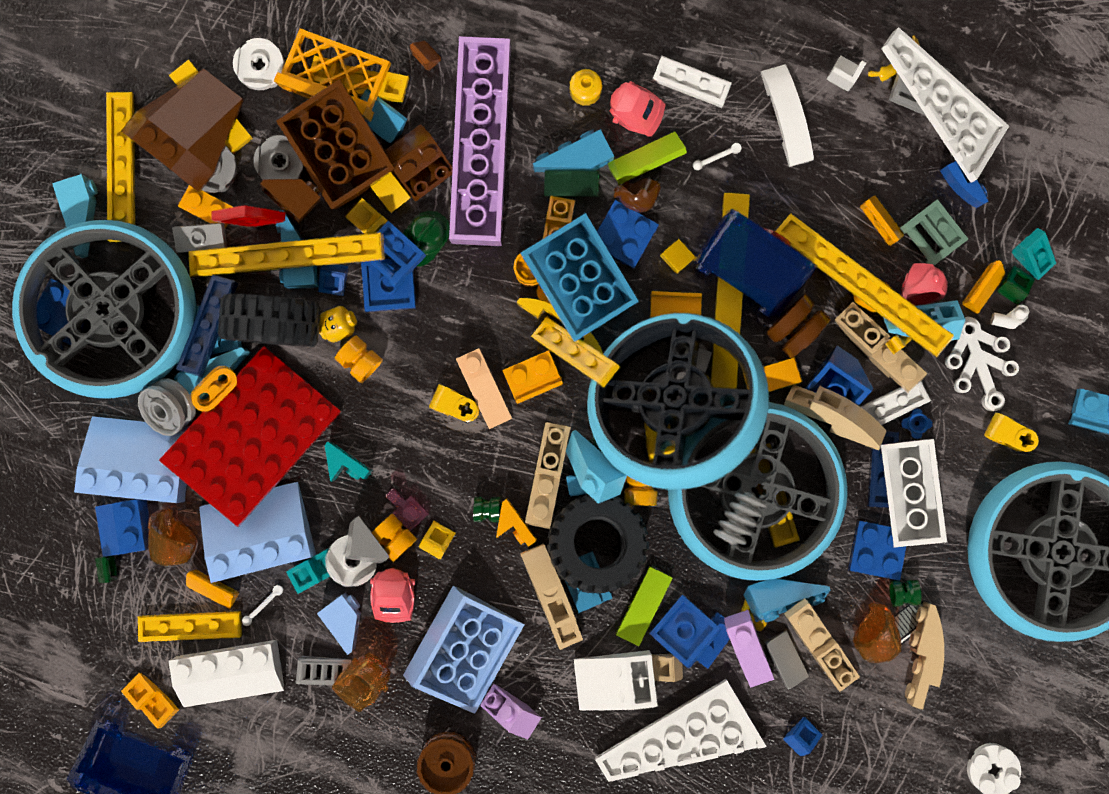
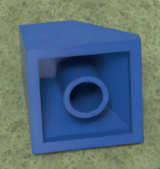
M836 346L827 356L804 388L816 393L819 386L847 398L857 405L873 389L858 359L839 346Z

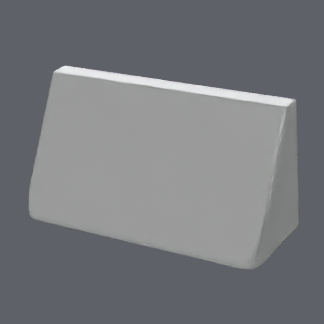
M786 630L763 641L788 690L809 677Z

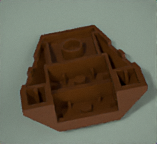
M202 69L138 110L121 132L200 193L216 173L221 152L226 147L225 142L230 129H233L244 100L208 71Z

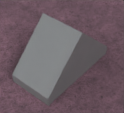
M359 516L350 522L345 559L382 563L389 558V555Z

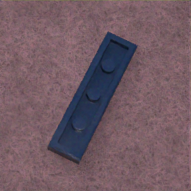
M212 275L189 338L176 367L177 370L203 377L218 338L220 299L225 294L235 293L238 286L236 281Z

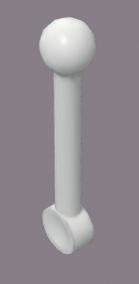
M734 143L730 149L703 161L697 160L693 163V168L700 170L704 165L728 154H738L741 151V145Z
M281 585L274 586L273 592L249 616L243 617V625L249 626L252 623V619L276 595L283 593V587Z

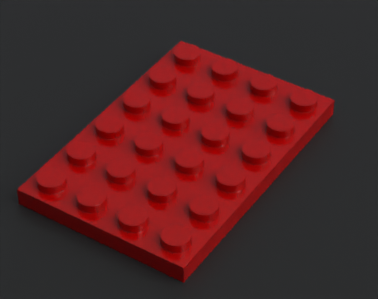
M264 346L236 376L237 383L233 390L212 410L203 411L159 459L163 465L237 527L247 519L341 413L337 407Z

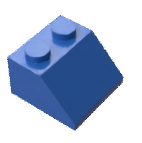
M136 499L95 507L103 557L154 548V544L151 546L149 544L152 530L147 500Z

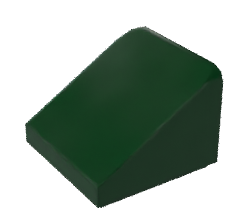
M1013 266L997 292L1013 303L1019 304L1028 296L1035 279L1016 266Z
M114 555L95 559L99 583H109L118 579Z

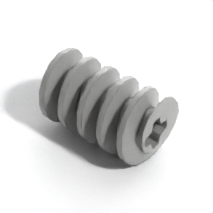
M744 490V494H735L739 503L730 502L729 504L734 512L725 511L724 513L729 521H719L724 530H714L715 535L737 548V543L746 544L742 534H752L747 525H757L752 517L762 516L757 508H767L768 506L765 502Z

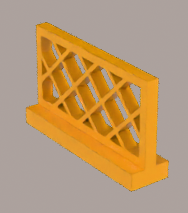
M299 29L281 73L277 72L274 82L284 90L310 99L325 89L327 85H331L337 80L346 77L350 85L347 91L349 94L353 93L354 97H351L366 121L371 122L374 115L372 109L391 63L385 59ZM304 38L313 40L315 48L303 53L301 45ZM329 47L335 48L338 56L325 61L321 51ZM318 53L321 64L309 69L306 58ZM352 55L357 56L360 64L347 70L343 59ZM302 60L306 71L297 75L290 73L293 64ZM340 61L344 72L331 77L328 66ZM375 63L382 65L379 74L370 78L366 67ZM324 69L328 79L320 83L314 82L312 74ZM363 70L366 80L353 85L350 75ZM369 85L371 94L368 101L359 99L356 91Z

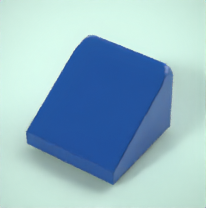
M339 264L322 265L320 268L318 292L343 296L348 266Z
M803 717L786 734L783 740L799 756H804L811 753L822 737V734Z

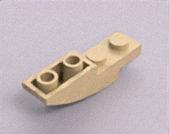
M854 302L835 319V322L852 342L888 378L891 377L907 393L927 375L901 349L893 355L885 345L890 340V335Z
M793 385L785 400L784 406L831 424V433L877 450L880 449L886 430L868 412L847 398L819 386L815 393Z
M545 423L525 524L550 529L570 427Z
M541 544L520 553L558 648L561 650L582 641L583 638L576 623V618L557 572L550 561L551 558L545 545Z
M805 598L784 613L792 628L839 692L860 677Z
M923 602V606L918 608L916 613V621H918L916 631H912L909 639L910 650L919 654V657L913 662L912 673L914 675L912 683H909L906 687L905 697L908 704L919 709L924 707L929 685L940 687L944 666L942 625L936 606L928 602Z

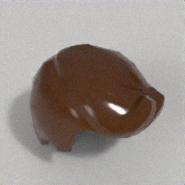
M648 178L641 179L633 184L626 181L623 185H618L614 188V198L619 197L621 203L630 210L646 212L653 208L661 187L660 183Z

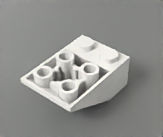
M649 650L574 659L579 710H634L657 707L652 655Z

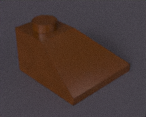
M264 179L260 183L261 190L297 224L307 216L321 198L318 195L319 189L310 181L305 183L302 179Z

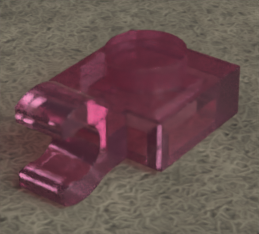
M395 488L385 495L398 507L393 514L409 531L429 514L412 495L405 500Z

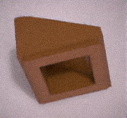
M420 41L410 45L412 55L426 70L430 71L441 61L440 55L428 42Z

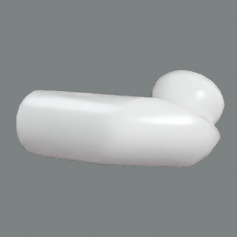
M1018 305L1007 315L993 312L990 324L1015 329L1027 320L1029 308L1025 305Z

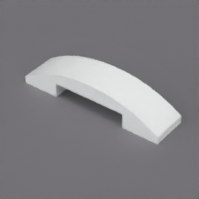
M784 64L761 71L767 95L771 97L784 142L782 145L789 167L813 161V150L805 115L788 68Z

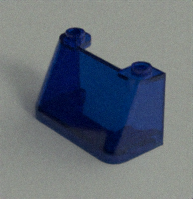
M734 209L727 210L693 260L698 264L696 269L707 276L710 273L717 275L761 306L758 311L770 319L773 315L778 317L817 267L806 257Z
M105 720L104 723L96 721L66 779L72 788L84 794H180L193 758L190 757V752L181 748L167 752L125 736L118 730L120 726L111 721Z

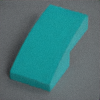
M329 548L286 571L298 594L330 577L325 561Z

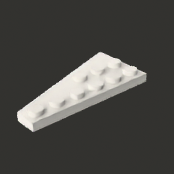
M898 27L892 32L882 50L969 181L973 182L978 179L1009 125Z
M724 679L596 756L595 760L608 782L637 776L640 773L654 770L660 771L672 766H682L710 760L731 753H742L749 749H760L766 747L728 681Z

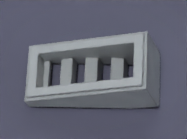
M301 656L298 658L296 684L349 686L352 659ZM307 664H311L310 676H306ZM317 664L322 665L321 677H316ZM328 665H332L331 678H327ZM338 665H343L342 679L337 678Z

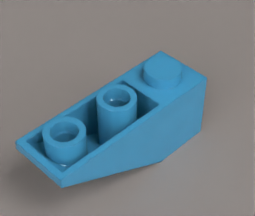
M601 129L596 132L590 130L582 134L580 140L574 143L568 141L558 147L559 151L551 155L547 152L538 156L535 159L536 162L533 163L534 172L592 173L613 161L614 155Z
M285 212V221L283 223H276L277 232L281 233V242L303 240L294 223ZM318 266L279 269L280 282L284 283V287L288 289L319 287Z
M770 579L748 586L744 597L756 622L761 620L770 622L777 619L779 614L787 612L804 598L811 606L823 603L830 588L823 585Z

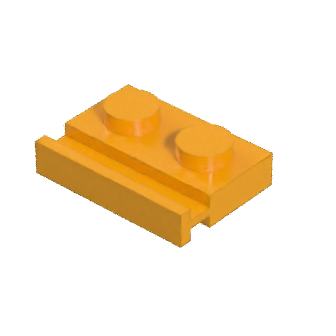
M651 291L650 318L672 313L701 315L702 293Z
M549 351L503 370L517 404L563 385Z

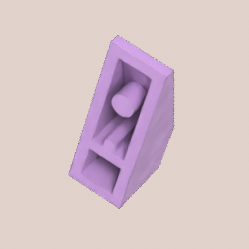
M749 610L725 617L727 633L750 688L774 680Z

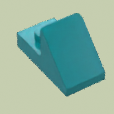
M1039 228L1012 250L1013 256L1037 280L1056 264L1047 235Z
M333 442L325 444L330 481H335L344 467L348 468L346 473L356 480H359L360 477L367 479L373 471Z

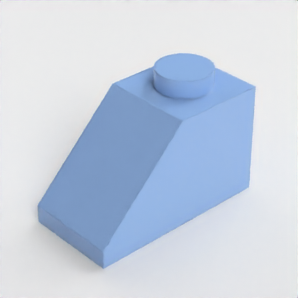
M345 592L317 614L348 655L356 648L361 612L358 609L360 605L353 595L348 596Z

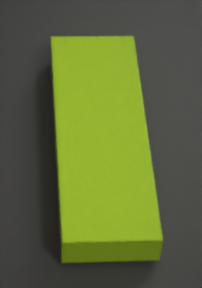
M673 132L607 164L616 182L620 185L687 152L677 133Z
M649 566L616 632L617 636L637 646L640 645L673 579L671 576Z

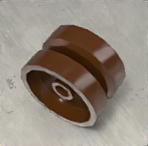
M806 293L787 309L765 333L774 343L781 341L789 334L790 337L784 342L782 350L790 358H793L800 351L808 347L831 320L823 310H817L809 318L806 317L813 309L815 303Z
M441 732L433 735L425 743L417 761V774L421 784L433 794L460 793L469 784L475 769L476 754L472 744L464 736L456 732ZM447 761L451 766H446V763L442 762Z

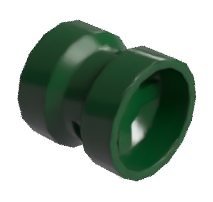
M474 497L473 521L482 522L489 518L491 522L499 523L500 497H492L490 501L483 497Z
M908 580L907 583H901L900 581L890 582L889 594L893 607H900L906 603H909L911 606L921 604V588L918 580Z

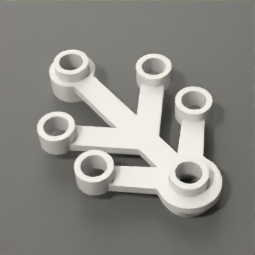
M965 317L960 339L956 341L951 354L946 357L945 365L949 369L961 367L963 362L961 355L966 345H968L971 354L960 377L954 382V389L958 393L968 392L971 389V377L975 369H977L985 391L981 400L982 406L988 411H998L1004 406L1005 399L1002 393L996 391L987 364L1000 370L1005 376L1016 375L1019 371V366L1015 361H1004L981 350L978 340L991 345L998 353L1007 351L1010 348V341L1006 337L997 338L982 331L980 323L976 319ZM966 325H970L972 327L971 334L966 333ZM999 340H1002L1005 344L1003 349L998 347ZM952 357H955L957 359L956 366H952L950 364V359ZM1008 364L1013 366L1012 373L1006 370ZM960 381H964L966 383V388L964 390H961L959 388ZM993 396L998 398L996 406L991 402Z

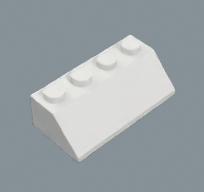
M934 439L881 445L894 547L947 542Z
M277 640L181 655L169 660L172 687L183 707L285 690Z

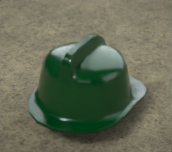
M436 211L420 213L403 232L426 255L417 267L430 263L449 238L450 226L448 220Z

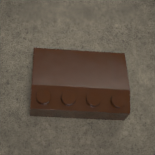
M341 79L276 120L331 209H338L396 169Z

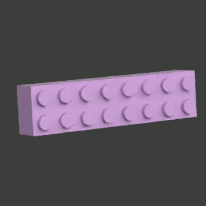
M459 36L449 233L451 244L502 246L511 59L510 39Z

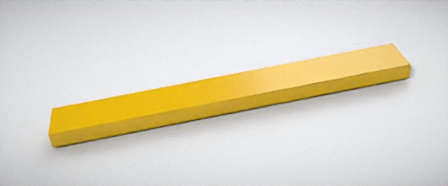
M724 193L715 320L724 323L740 334L750 195ZM713 344L711 382L714 388L736 389L737 360L726 350Z
M791 213L774 232L778 238L937 357L954 338L952 333Z
M382 233L189 251V271L191 277L385 260L384 236Z

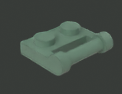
M938 199L900 227L901 231L909 235L926 257L927 264L936 265L968 240L967 236ZM918 223H921L941 249L938 253L933 251L915 228Z

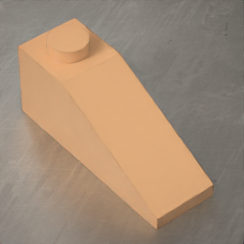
M478 348L457 358L458 365L488 428L491 429L512 419L481 350Z

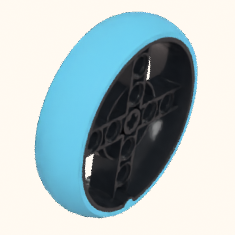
M664 314L649 318L632 326L615 339L603 355L617 363L619 369L605 387L591 379L587 400L589 423L597 445L612 465L628 477L642 484L662 489L678 490L698 487L713 482L732 471L748 456L756 445L763 431L768 412L769 392L767 378L762 363L755 351L731 327L710 317L697 314ZM671 340L668 363L653 370L644 382L617 380L623 369L638 354L653 345ZM700 340L720 346L737 360L745 375L748 390L714 388L709 377L696 367ZM682 349H690L687 354L679 355V352ZM678 373H686L684 378L675 379ZM625 393H632L629 399L621 400ZM650 395H657L654 401L646 402ZM700 399H709L706 405L697 406V402ZM728 400L735 401L734 405L730 408L722 407ZM609 410L641 413L644 422L657 433L653 464L631 455L620 444L611 428ZM711 418L742 420L735 434L719 450L704 459L682 465L686 437L702 430ZM679 421L676 428L668 429L670 422ZM668 446H676L673 453L664 454Z

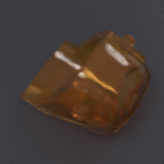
M162 509L154 512L149 517L148 523L150 557L153 562L162 566L187 563L196 549L197 538L183 523L172 517L173 510Z
M871 603L868 605L870 612L857 628L853 643L865 661L869 663L890 662L901 652L900 633L891 610L883 604Z
M369 652L354 658L351 661L352 663L342 671L332 686L333 691L357 712H361L365 707L373 704L382 691L386 692L389 688L387 683L390 680L391 671L380 659Z

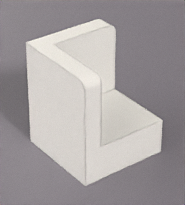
M840 56L826 80L848 92L855 84L866 62L862 60L857 65Z

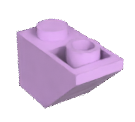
M496 684L492 685L480 704L508 732L525 739H529L542 718L527 704Z

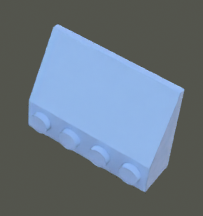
M92 416L77 466L74 492L171 503L185 502L187 484L163 465L159 459L190 426H185L178 433L167 436L154 431L146 422Z
M299 482L274 487L239 527L235 526L211 504L199 507L204 555L211 583L316 555Z
M453 586L403 676L413 688L475 714L524 624L481 599Z

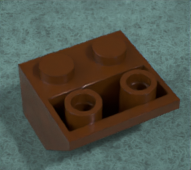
M421 124L385 150L396 168L393 170L394 174L415 202L452 175L453 167L433 137Z

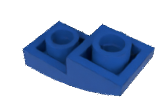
M956 161L940 170L950 187L968 204L978 208L989 202L985 187L979 184L978 180L967 183V176Z

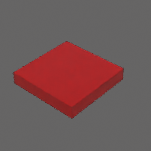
M244 205L211 211V220L239 226L258 227L283 223L285 221V212Z

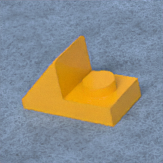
M508 498L502 502L496 538L514 526L516 530L512 533L521 545L525 542L529 547L537 541V538Z

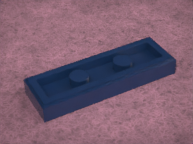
M886 431L881 445L898 443L899 432ZM880 446L879 450L871 448L867 506L889 508L882 449Z

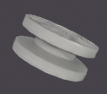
M162 378L152 386L144 389L138 397V407L141 416L154 431L162 435L172 436L178 433L195 418L196 408L191 401L190 394L180 383L172 379Z

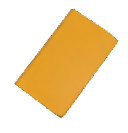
M876 196L871 197L860 205L862 211L888 245L891 246L904 236V233Z
M995 261L987 266L962 302V305L975 314L980 312L1005 276V270L1001 261Z
M197 569L189 571L186 575V586L226 608H232L239 595L237 590L219 581L211 583L210 577Z

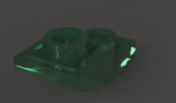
M545 171L544 196L598 197L599 171Z

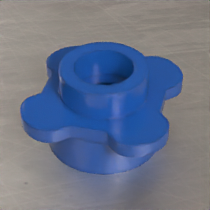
M916 408L912 410L908 418L902 420L901 425L912 433L913 438L919 439L922 437V433L932 427V421L922 414L921 409Z

